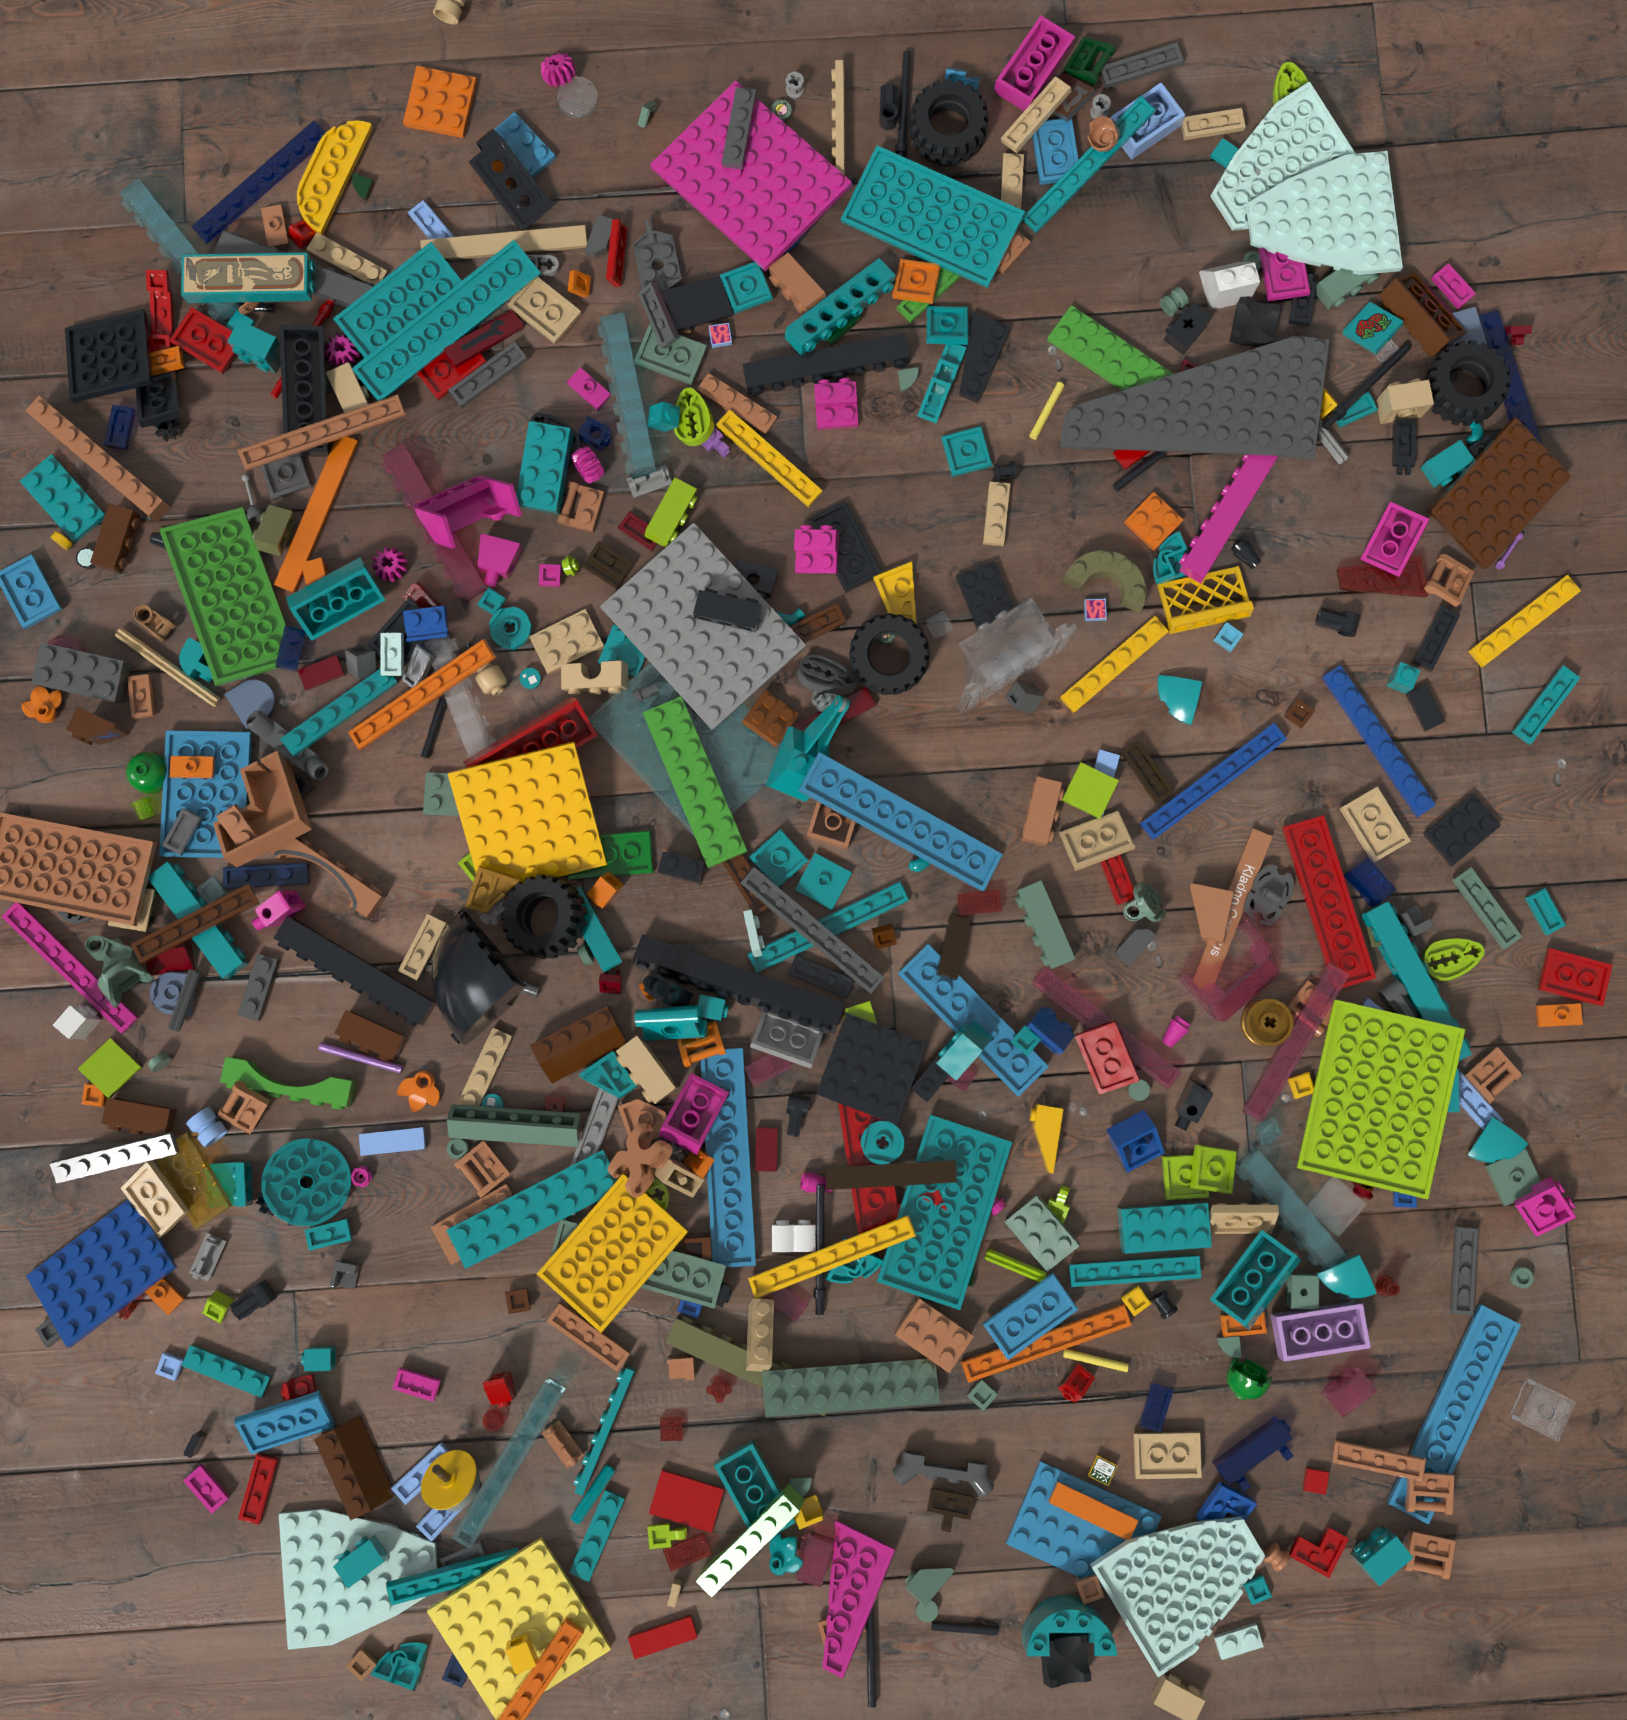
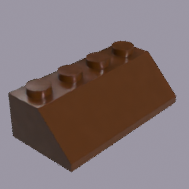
M1415 271L1395 278L1379 295L1384 306L1391 309L1397 318L1403 320V324L1409 330L1411 337L1418 340L1424 352L1432 357L1444 351L1446 347L1455 343L1467 333L1466 329Z
M605 1006L531 1044L530 1047L540 1067L553 1084L605 1057L610 1052L617 1051L628 1042L610 1006Z
M360 1415L320 1434L314 1439L350 1521L370 1512L396 1496L395 1492L391 1489L390 1480Z

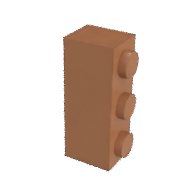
M786 253L769 266L770 281L775 287L779 286L782 289V294L788 301L791 299L794 302V307L800 314H805L826 298L825 292L789 253Z
M1036 777L1021 841L1046 846L1048 841L1052 842L1054 830L1051 827L1053 821H1057L1059 809H1056L1057 802L1062 800L1064 789L1061 788L1062 782Z

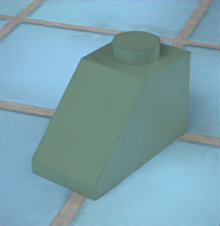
M952 1568L922 1569L917 1574L913 1571L905 1580L908 1584L905 1589L921 1605L926 1607L951 1577L954 1570Z

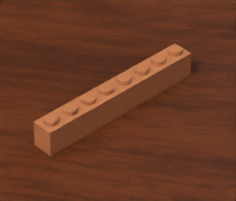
M38 396L25 410L156 523L171 508L43 398Z

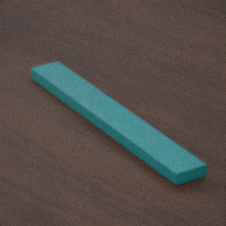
M1141 95L1116 121L1120 132L1117 144L1111 150L1099 152L1091 146L1024 215L1022 221L1037 234L1156 112V109Z
M900 881L818 921L836 936L910 900ZM794 931L765 945V948H761L762 956L754 957L752 952L747 955L755 972L759 973L814 945L800 933Z

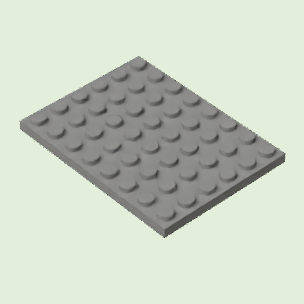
M695 523L691 524L600 606L712 731L806 648V644ZM705 588L716 590L717 594L724 596L726 593L737 595L738 599L746 600V598L758 600V603L762 606V612L757 632L754 633L695 619L693 611L698 591H705Z

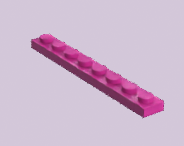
M15 902L1 916L120 1033L124 1034L139 1019L122 1001L114 1008L98 988L99 978L24 905Z

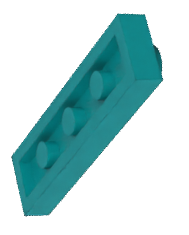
M1561 666L1512 733L1528 745L1532 744L1579 681L1580 677L1566 666Z
M194 1344L189 1346L181 1365L260 1398L264 1397L272 1378L269 1374Z
M605 1489L569 1571L570 1574L589 1582L625 1500L624 1496Z

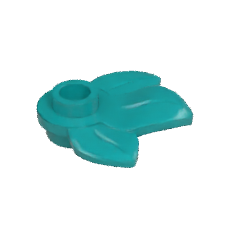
M777 1533L771 1538L769 1543L771 1553L769 1565L772 1573L780 1576L786 1572L795 1573L799 1571L804 1561L796 1556L797 1537H786L783 1539L781 1534Z

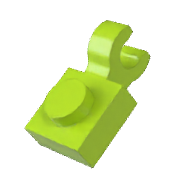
M1062 1185L1057 1199L1050 1197L1047 1204L1063 1224L1070 1209V1205L1065 1204L1070 1188Z
M670 1522L647 1526L650 1549L672 1547V1540L686 1539L687 1526L671 1529Z

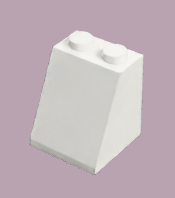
M1236 262L1199 272L1209 311L1237 305L1240 297L1251 299L1260 283L1255 262Z

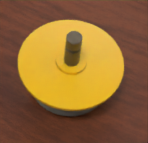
M452 1450L440 1455L430 1464L421 1483V1495L429 1507L436 1510L454 1512L465 1508L472 1502L480 1486V1476L473 1457L465 1451Z

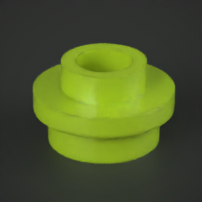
M571 555L566 556V559L562 560L565 574L567 576L577 575V570H579L577 559Z

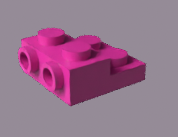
M850 378L839 379V383H830V380L825 379L818 381V384H814L817 430L858 427L856 381L851 382Z
M801 525L800 529H795V573L838 574L839 532L833 530V526L828 525L821 526V530H813V526Z
M1552 1177L1531 1186L1533 1192L1513 1201L1536 1237L1576 1218L1573 1209L1576 1207L1569 1196L1564 1197L1562 1193L1565 1190L1559 1180L1554 1182Z

